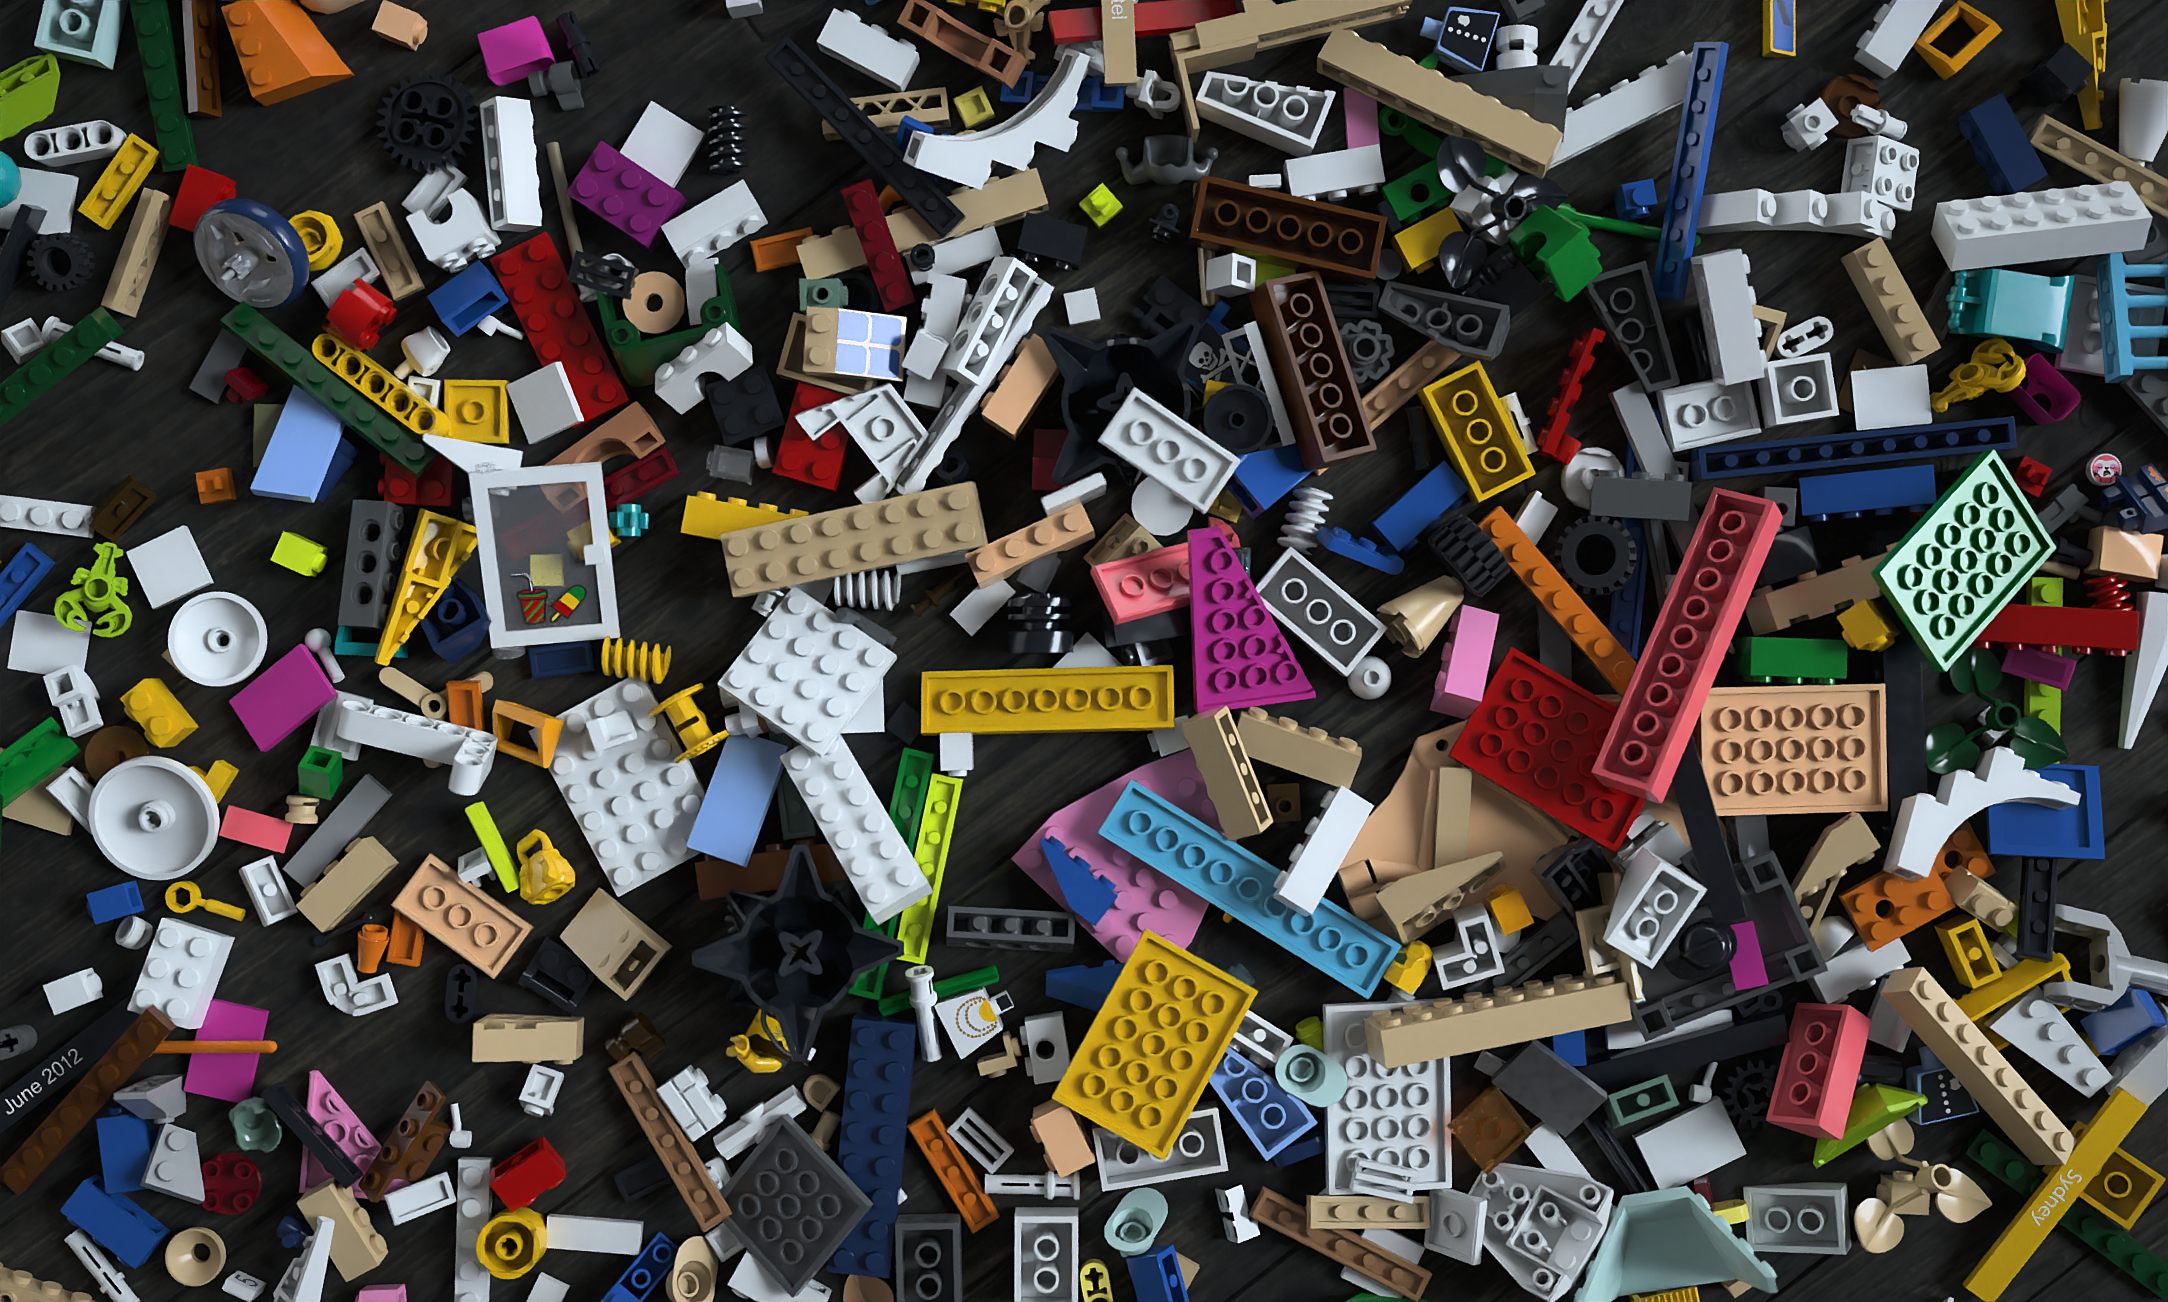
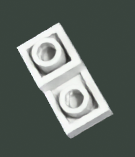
M718 258L705 259L702 263L686 270V295L690 325L702 324L700 318L701 306L706 300L720 296V288L714 264L719 263Z

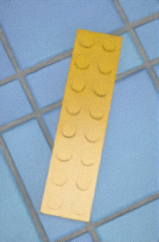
M1173 665L922 672L921 734L923 736H937L940 733H971L972 735L1175 730Z

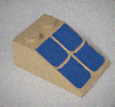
M807 307L803 372L807 376L903 382L904 367L901 365L905 356L907 318L839 308Z

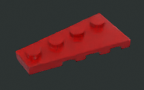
M1593 328L1579 339L1575 338L1568 353V356L1572 357L1568 369L1563 368L1559 376L1557 385L1561 387L1557 398L1553 397L1546 411V415L1550 416L1546 428L1543 426L1540 428L1535 440V444L1539 445V450L1536 454L1546 458L1555 454L1570 419V413H1567L1566 410L1568 407L1572 408L1575 405L1582 391V384L1578 383L1580 378L1585 377L1588 370L1590 371L1595 357L1590 354L1595 343H1602L1606 332Z

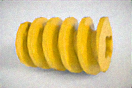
M606 636L601 653L603 673L606 676H611L615 671L616 676L619 678H623L628 673V677L631 680H636L640 674L643 682H648L653 676L654 683L661 684L669 669L671 646L668 645L663 654L660 650V644L657 643L652 652L648 651L647 642L643 641L638 650L635 646V640L631 639L627 648L623 647L622 638L619 637L613 646L611 645L610 636Z

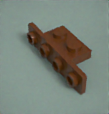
M425 1082L358 1185L371 1202L377 1203L394 1178L413 1182L420 1181L451 1134L452 1129L447 1123L433 1120L446 1100V1096L434 1082Z

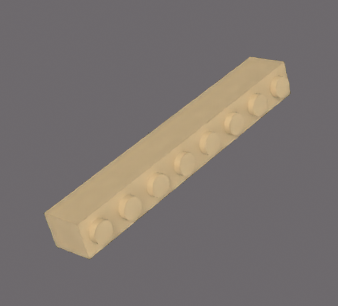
M1335 26L1317 56L1318 73L1448 135L1472 139L1482 147L1484 152L1540 179L1544 177L1560 149L1563 133L1559 132L1552 124L1540 123L1530 118L1522 110L1510 109L1502 105L1498 99L1474 92L1465 83H1455L1445 78L1442 73L1435 69L1421 67L1410 57L1398 56L1388 51L1380 43L1366 41L1350 29L1343 30Z
M1026 166L1025 171L1015 169L1011 172L1012 176L1000 179L999 176L990 177L983 184L981 190L976 188L970 189L969 186L953 190L951 192L952 195L947 198L966 216V219L944 240L908 205L892 210V215L885 218L899 257L903 258L905 255L910 254L913 247L917 244L925 243L932 247L991 226L995 228L1025 218L1027 212L1038 214L1049 210L1037 167L1029 169ZM849 225L835 228L832 230V235L820 238V235L807 237L802 240L801 245L796 246L806 279H830L832 276L845 271L855 270L861 272L870 269L855 227L850 228Z
M1924 967L1893 970L1880 992L1886 1001L2034 1165H2065L2077 1142V1139Z

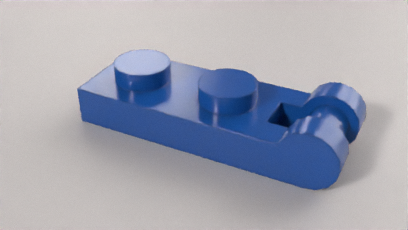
M1321 526L1316 535V538L1327 549L1391 575L1399 574L1404 568V561L1390 547L1381 546L1377 549V545L1363 537H1360L1359 541L1351 538L1352 535L1339 527H1334L1333 530Z

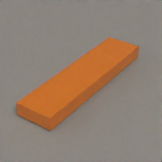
M935 1108L907 1125L908 1130L972 1233L977 1232L999 1218L998 1210L988 1194H985V1189L956 1142L947 1132V1128Z

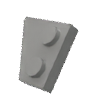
M168 1123L161 1125L140 1186L198 1205L204 1202L205 1193L196 1133Z

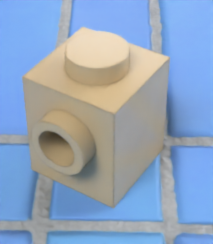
M1899 1170L1893 1171V1175H1881V1184H1878L1876 1189L1877 1199L1883 1201L1888 1208L1896 1201L1917 1191L1919 1188L1915 1183L1916 1176H1913L1911 1172ZM1930 1194L1921 1195L1895 1209L1893 1214L1929 1215Z

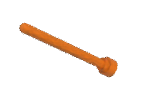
M272 1040L163 1041L152 1054L273 1053L277 1049V1044Z

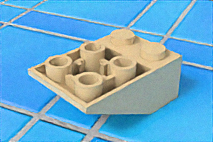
M600 887L559 936L604 984L625 1001L636 993L673 947Z

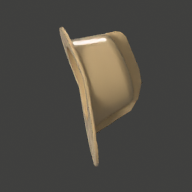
M692 1236L685 1240L678 1248L674 1268L668 1274L665 1284L667 1295L672 1302H713L718 1270V1256L705 1237Z

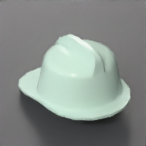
M1303 1044L1293 1045L1284 1050L1277 1059L1275 1077L1279 1085L1288 1093L1317 1107H1329L1339 1102L1345 1095L1348 1083L1347 1074L1342 1065L1317 1049Z
M1146 1187L1137 1188L1129 1192L1121 1200L1104 1227V1236L1108 1244L1119 1250L1121 1256L1126 1258L1128 1255H1139L1151 1247L1154 1237L1165 1222L1168 1214V1206L1164 1196L1157 1190Z

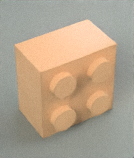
M1054 1099L1033 1108L1030 1129L1036 1142H1043L1046 1154H1044V1158L1051 1172L1057 1170L1061 1179L1095 1162V1147L1076 1111Z

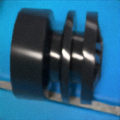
M1025 594L1017 598L1008 599V607H1022V614L1008 615V620L1022 623V629L1008 632V653L1073 652V631L1059 629V622L1073 620V614H1059V607H1073V598H1065L1057 594Z

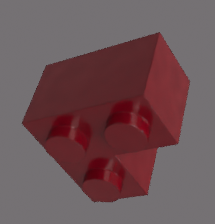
M1034 429L1033 494L1050 495L1077 482V479L1060 487L1051 479L1067 438L1068 429Z

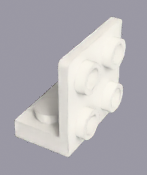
M1881 135L1849 139L1841 193L1862 190L1875 195L1877 202L1903 212L1911 211L1916 172L1919 165V150Z

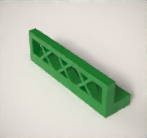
M49 717L0 753V795L3 796V809L81 752L79 747L52 717Z

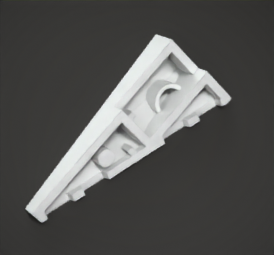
M318 1216L316 1232L313 1236L305 1238L303 1246L306 1249L300 1258H294L273 1293L274 1302H320L335 1224L333 1219Z

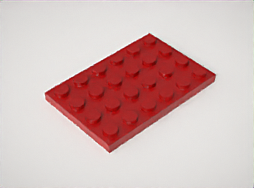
M1510 647L1485 689L1482 702L1470 715L1448 757L1467 768H1471L1473 772L1584 837H1590L1596 844L1612 853H1617L1646 801L1644 798L1602 785L1591 773L1618 712V708L1515 648Z

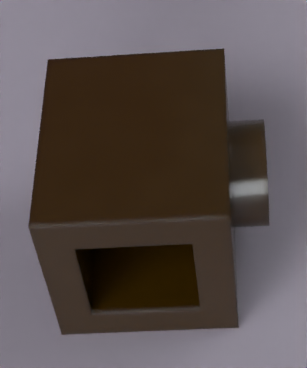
M1296 781L1265 783L1266 803L1274 821L1272 823H1275V828L1294 827V821H1301L1299 783Z

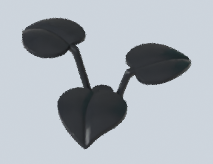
M1448 135L1443 140L1437 154L1436 167L1440 182L1446 189L1454 193L1463 192L1470 184L1472 188L1492 196L1493 201L1490 208L1495 217V220L1471 231L1469 236L1463 231H1454L1442 241L1438 251L1440 267L1449 286L1459 288L1470 282L1485 264L1487 245L1484 241L1475 239L1478 234L1497 225L1501 226L1504 220L1518 221L1521 224L1542 204L1555 211L1568 198V195L1551 179L1545 176L1540 179L1530 173L1523 174L1514 181L1512 194H1501L1499 191H1493L1480 185L1474 179L1479 178L1485 170L1486 156L1484 150L1472 139Z

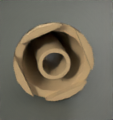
M1443 575L1381 605L1377 609L1380 613L1376 617L1388 628L1384 632L1393 644L1398 640L1404 646L1400 651L1409 657L1418 658L1425 652L1464 599V587L1457 578Z

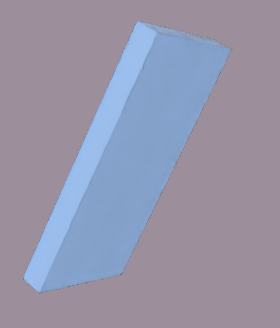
M294 384L250 490L254 495L314 503L346 424Z
M747 734L729 735L686 847L747 867L784 769V764L779 757L789 752L791 748L760 737L750 739Z

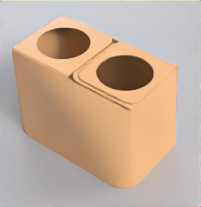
M2110 526L2092 528L2089 530L2087 549L2093 551V557L2089 566L2084 569V573L2098 576L2121 573L2116 578L2135 582L2158 580L2164 536L2153 533L2141 535L2139 531L2132 530L2122 532L2120 528Z

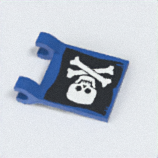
M1222 300L1218 302L1202 324L1184 370L1188 383L1203 394L1207 379L1233 384L1237 383L1221 336L1231 332L1230 329L1221 323L1231 307ZM1240 337L1230 339L1234 352L1246 357L1250 344ZM1252 353V355H1251V357H1250V359H1249V360H1251V361H1254V360H1255V359H1254V356H1253V353ZM1236 357L1240 369L1243 360ZM1247 363L1242 375L1245 373V371L1249 368L1251 364Z

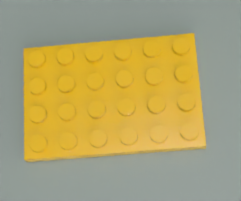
M1145 928L1056 1087L1052 1099L1165 1161L1256 997L1258 990Z

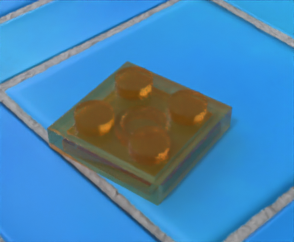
M1493 1084L1447 1125L1448 1129L1482 1172L1487 1175L1533 1133L1500 1089Z

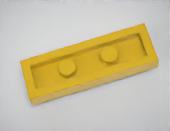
M131 133L85 198L78 211L102 228L109 230L160 158V152L137 135Z

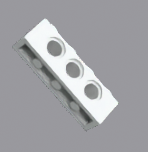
M995 257L938 369L961 384L981 386L1038 274L1015 257Z

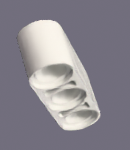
M97 120L34 132L26 138L24 149L30 158L49 167H57L115 156L128 137L123 130L109 122ZM111 132L110 141L104 144L105 135ZM80 138V145L73 150L74 141ZM49 144L48 152L42 155L43 147Z

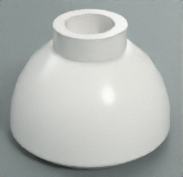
M1364 656L1347 677L1350 689L1354 694L1363 699H1375L1382 696L1391 684V672L1388 665L1382 659L1375 656Z

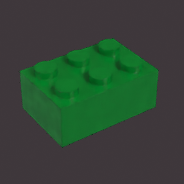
M1770 637L1733 638L1735 653L1732 654V675H1742V682H1771L1773 676V683L1803 684V677H1805V684L1835 685V678L1847 679L1848 643L1846 640Z

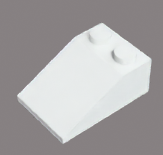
M424 434L423 436L425 444L468 475L469 473L502 471L503 469L520 468L523 451ZM517 486L490 488L489 493L509 496V491H516Z
M1642 847L1624 873L1603 940L1653 969L1707 889L1685 872Z
M1808 1182L1743 1187L1744 1200L1747 1203L1750 1217L1746 1220L1747 1242L1753 1251L1846 1255L1851 1248L1846 1183Z

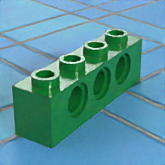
M1485 152L1486 166L1480 178L1489 176L1496 180L1507 173L1505 168L1509 163ZM1437 159L1382 187L1379 191L1382 200L1389 201L1400 223L1404 222L1406 226L1417 222L1423 218L1421 212L1431 207L1435 212L1450 204L1449 197L1457 194L1449 191L1439 182L1436 167ZM1416 187L1423 189L1426 193V200L1424 202L1414 201L1411 197V189Z

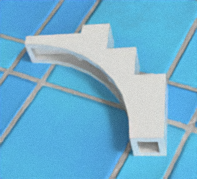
M1066 47L1055 73L1043 90L1023 110L1005 122L989 129L960 136L933 135L913 130L903 161L918 169L981 190L983 184L990 176L992 160L1025 171L1027 164L1033 158L1035 141L1068 152L1070 145L1076 139L1079 123L1068 117L1077 104V93L1082 80L1085 79L1088 73V62L1091 56Z
M1758 188L1702 196L1696 232L1710 234L1752 230H1803L1850 234L1874 240L1882 237L1883 240H1892L1895 215L1893 208L1878 203L1875 195L1862 190L1824 195L1810 189L1773 194Z
M1996 746L1993 749L1980 753L1975 774L1959 769L1941 776L1936 798L1926 793H1917L1902 800L1883 870L1912 882L1928 878L1936 855L1949 835L1963 821L1983 808L1993 804L2020 802L2039 804L2062 811L2078 806L2081 794L2070 790L2069 786L2065 783L2050 782L2040 778V774L2035 771L2023 770L2024 758L2014 755V751L2009 748Z

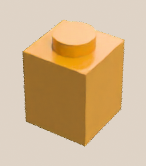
M1500 884L1489 891L1490 895L1484 897L1499 932L1507 936L1534 923L1519 889L1514 885Z

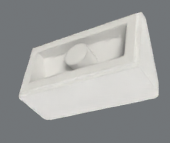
M272 855L239 869L240 876L264 927L298 912Z

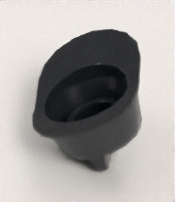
M1708 917L1681 928L1662 954L1664 966L1672 975L1679 979L1694 980L1701 978L1732 961L1737 952L1738 941L1736 934L1726 922L1715 925L1713 918Z

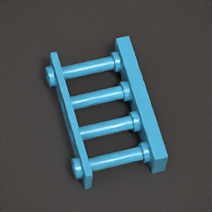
M2122 252L2104 254L2095 260L2105 383H2119L2132 376L2133 370L2168 369V356L2134 357L2131 354L2130 339L2168 338V325L2131 326L2128 322L2127 310L2128 308L2167 307L2168 313V257L2163 259V264L2126 265L2123 261ZM2125 277H2164L2166 295H2128L2125 288Z

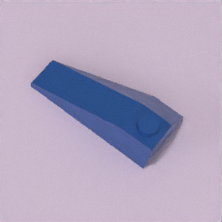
M1114 960L1103 961L1102 967L1090 969L1084 965L1047 970L1045 995L1099 1012L1125 963L1115 964Z

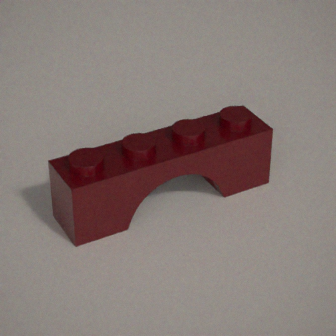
M867 179L840 189L885 311L889 312L916 302L872 180Z

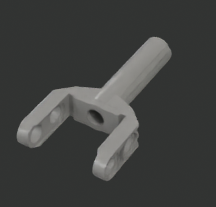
M2056 904L2054 930L2092 939V943L2089 944L2091 986L2069 980L2047 983L2043 985L2044 1001L2094 1013L2098 1009L2101 1010L2106 1006H2111L2125 994L2127 987L2168 996L2167 963L2130 955L2121 933L2106 915Z

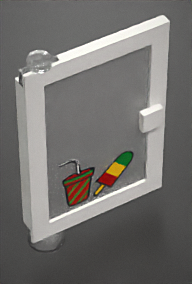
M493 462L476 464V471L469 472L486 610L492 620L489 626L493 657L497 659L520 657L525 654L526 645L605 639L606 636L619 638L620 628L601 462L496 469Z

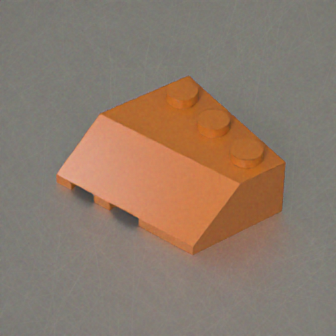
M241 0L221 7L251 95L264 106H269L355 76L296 0Z

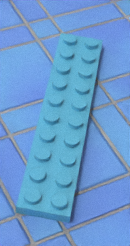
M1130 779L1098 831V834L1367 999L1370 998L1402 946L1323 896L1313 914L1307 917L1300 915L1273 898L1277 890L1273 885L1282 872L1281 870L1234 841H1229L1226 836L1133 779Z

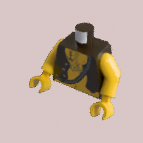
M761 1009L758 1010L746 1034L730 1037L735 1046L726 1049L728 1056H736L753 1073L783 1072L790 1058H792L776 1015ZM812 1047L807 1061L800 1062L808 1066L817 1049Z

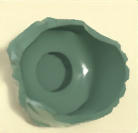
M254 1096L253 1098L245 1099L229 1112V1119L236 1133L234 1135L236 1142L242 1150L256 1149L267 1153L277 1147L282 1137L283 1120L263 1098Z

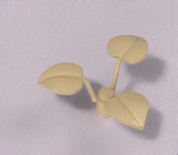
M1904 1117L1866 1139L1869 1149L1879 1160L1887 1161L1895 1156L1898 1162L1919 1167L1920 1169L1915 1177V1183L1919 1188L1917 1191L1896 1201L1888 1208L1883 1201L1877 1198L1866 1199L1857 1206L1854 1214V1224L1860 1243L1867 1252H1886L1900 1242L1904 1234V1223L1900 1217L1893 1214V1211L1921 1195L1937 1192L1935 1198L1937 1209L1944 1218L1953 1223L1967 1222L1992 1205V1202L1982 1189L1962 1172L1950 1169L1944 1164L1929 1166L1927 1161L1919 1162L1903 1157L1902 1155L1909 1153L1914 1145L1913 1130Z

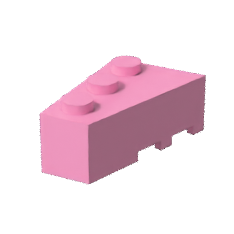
M1462 605L1456 614L1453 613L1447 627V631L1451 633L1448 642L1445 643L1442 650L1441 660L1443 662L1436 679L1430 710L1466 720L1482 702L1500 614Z

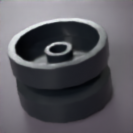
M1235 384L1226 386L1209 397L1202 408L1200 425L1202 434L1234 456L1251 453L1265 443L1271 434L1274 418L1271 405L1264 394L1252 386ZM1240 414L1239 419L1243 421L1242 425L1235 426L1232 423V416Z

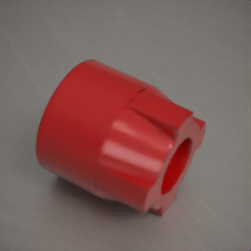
M1563 433L1555 454L1550 458L1563 465H1569L1582 444L1575 438Z

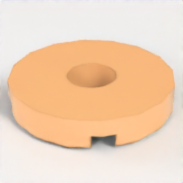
M651 271L638 275L634 279L636 282L635 286L631 289V300L623 298L622 305L626 318L645 334L658 335L669 333L681 323L685 316L686 297L684 290L674 278L662 272ZM653 295H659L663 299L662 308L656 312L649 311L647 308V301Z

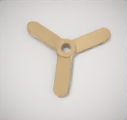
M385 667L380 671L379 679L383 685L420 707L425 717L445 722V714L449 710L447 689L433 693L393 667ZM485 671L463 680H481L482 693L493 686L492 675ZM432 700L440 703L439 711L431 708ZM423 758L425 765L429 768H436L442 764Z

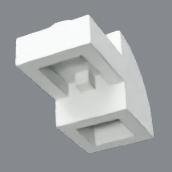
M71 664L43 676L53 706L59 707L68 736L75 738L104 726L96 703L101 698L90 677L80 667Z

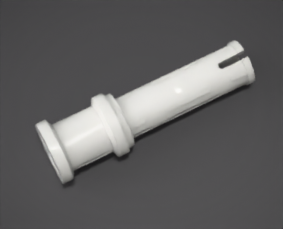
M51 316L43 326L41 339L44 343L52 344L73 328V326L62 323L59 318ZM113 341L94 354L136 371L141 368L144 361V353L142 351L131 349Z
M915 966L905 972L906 979L910 981L911 988L909 1003L915 1008L922 1060L934 1062L942 1057L934 1011L937 993L933 991L931 979L934 976V971L930 966Z
M1050 1170L1045 1172V1175L985 1174V1194H1041L1049 1200H1053L1054 1196L1073 1197L1074 1200H1079L1080 1171H1075L1074 1174H1069L1061 1179L1059 1174H1054ZM1003 1183H1029V1186L1003 1185ZM1041 1183L1044 1184V1186H1036L1035 1184ZM1057 1184H1071V1187L1057 1186Z

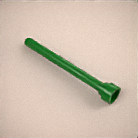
M1561 203L1558 206L1567 214L1572 222L1575 223L1579 220L1586 227L1659 241L1661 239L1662 228L1576 212V209L1572 208L1568 203ZM1698 235L1695 236L1694 247H1697L1701 242Z

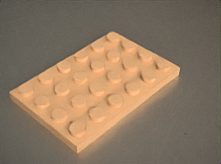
M1885 684L1713 687L1710 689L1696 722L1697 749L1718 816L1888 811Z

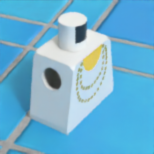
M983 986L937 1000L934 1007L960 1059H963L1003 1029V1022L999 1015L1013 1008L1014 1005L1006 990L990 998Z

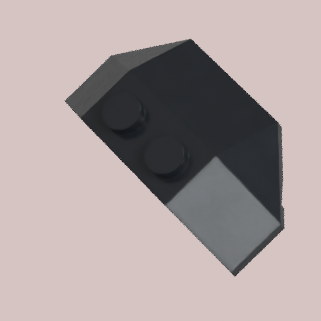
M1590 837L1554 847L1550 852L1541 856L1537 860L1536 865L1530 869L1548 895L1577 927L1575 911L1603 905L1597 874L1613 872L1612 867Z

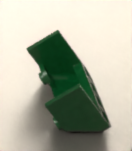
M720 263L714 264L721 296L710 298L703 303L700 309L702 327L641 341L639 330L633 323L627 320H617L613 300L603 292L596 293L607 341L623 379L628 385L636 389L655 386V373L662 364L670 363L686 347L695 345L711 329H717L725 322L744 338L729 274ZM712 371L704 372V373H701L700 375L706 374V373H710V372H712Z

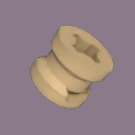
M288 795L286 803L289 805V812L285 814V822L318 823L315 808L319 805L320 798Z

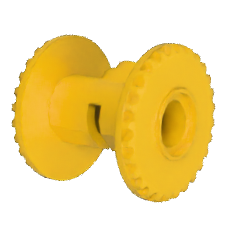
M702 683L672 695L648 712L649 718L666 712L684 743L687 751L673 759L676 764L706 752L730 735L726 729L713 736L707 725L705 714L697 708L692 697L705 689Z

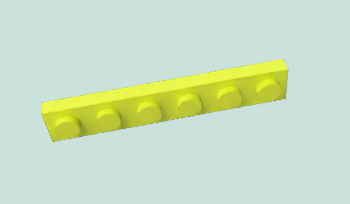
M932 773L914 859L933 892L903 910L897 940L904 942V955L896 959L923 965L925 963L963 783L961 778Z

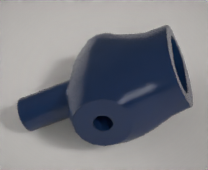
M303 1215L296 1217L286 1216L276 1231V1234L282 1239V1244L285 1248L294 1247L302 1251L306 1249L303 1246L305 1238L313 1236L315 1233Z

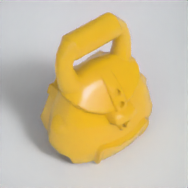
M534 829L517 843V855L522 865L519 872L520 896L533 905H545L556 901V899L574 887L575 872L573 868L559 854V851L553 848L546 833ZM541 841L542 849L528 858L526 851Z

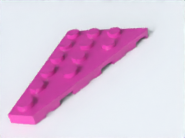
M1220 527L1187 530L1194 710L1196 713L1226 705L1231 710L1316 698L1315 690L1309 683L1303 669L1294 657L1292 650L1279 631L1270 612L1264 605L1259 593L1246 574L1240 560Z

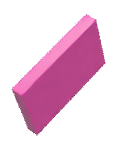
M299 644L230 699L229 703L262 752H268L337 697L338 694L306 645Z
M212 998L203 1025L197 1029L195 1041L263 1040L269 1010ZM192 1053L183 1091L236 1103L250 1099L260 1053Z

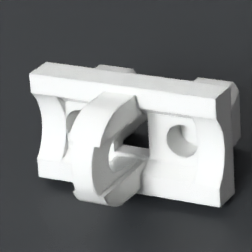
M1146 70L1144 78L1137 77V86H1127L1126 95L1134 98V104L1137 107L1145 108L1156 119H1162L1163 112L1176 110L1182 99L1181 91L1174 83L1163 81L1152 70ZM1170 93L1171 98L1168 101H1163L1164 98Z

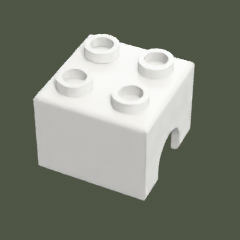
M463 188L447 195L453 208L452 215L447 222L441 224L439 220L433 221L431 218L428 219L422 209L406 217L427 259L451 273L465 269L468 266L467 261L477 256L481 259L492 255L496 251L495 247L501 244L496 231L491 229V221L481 202Z

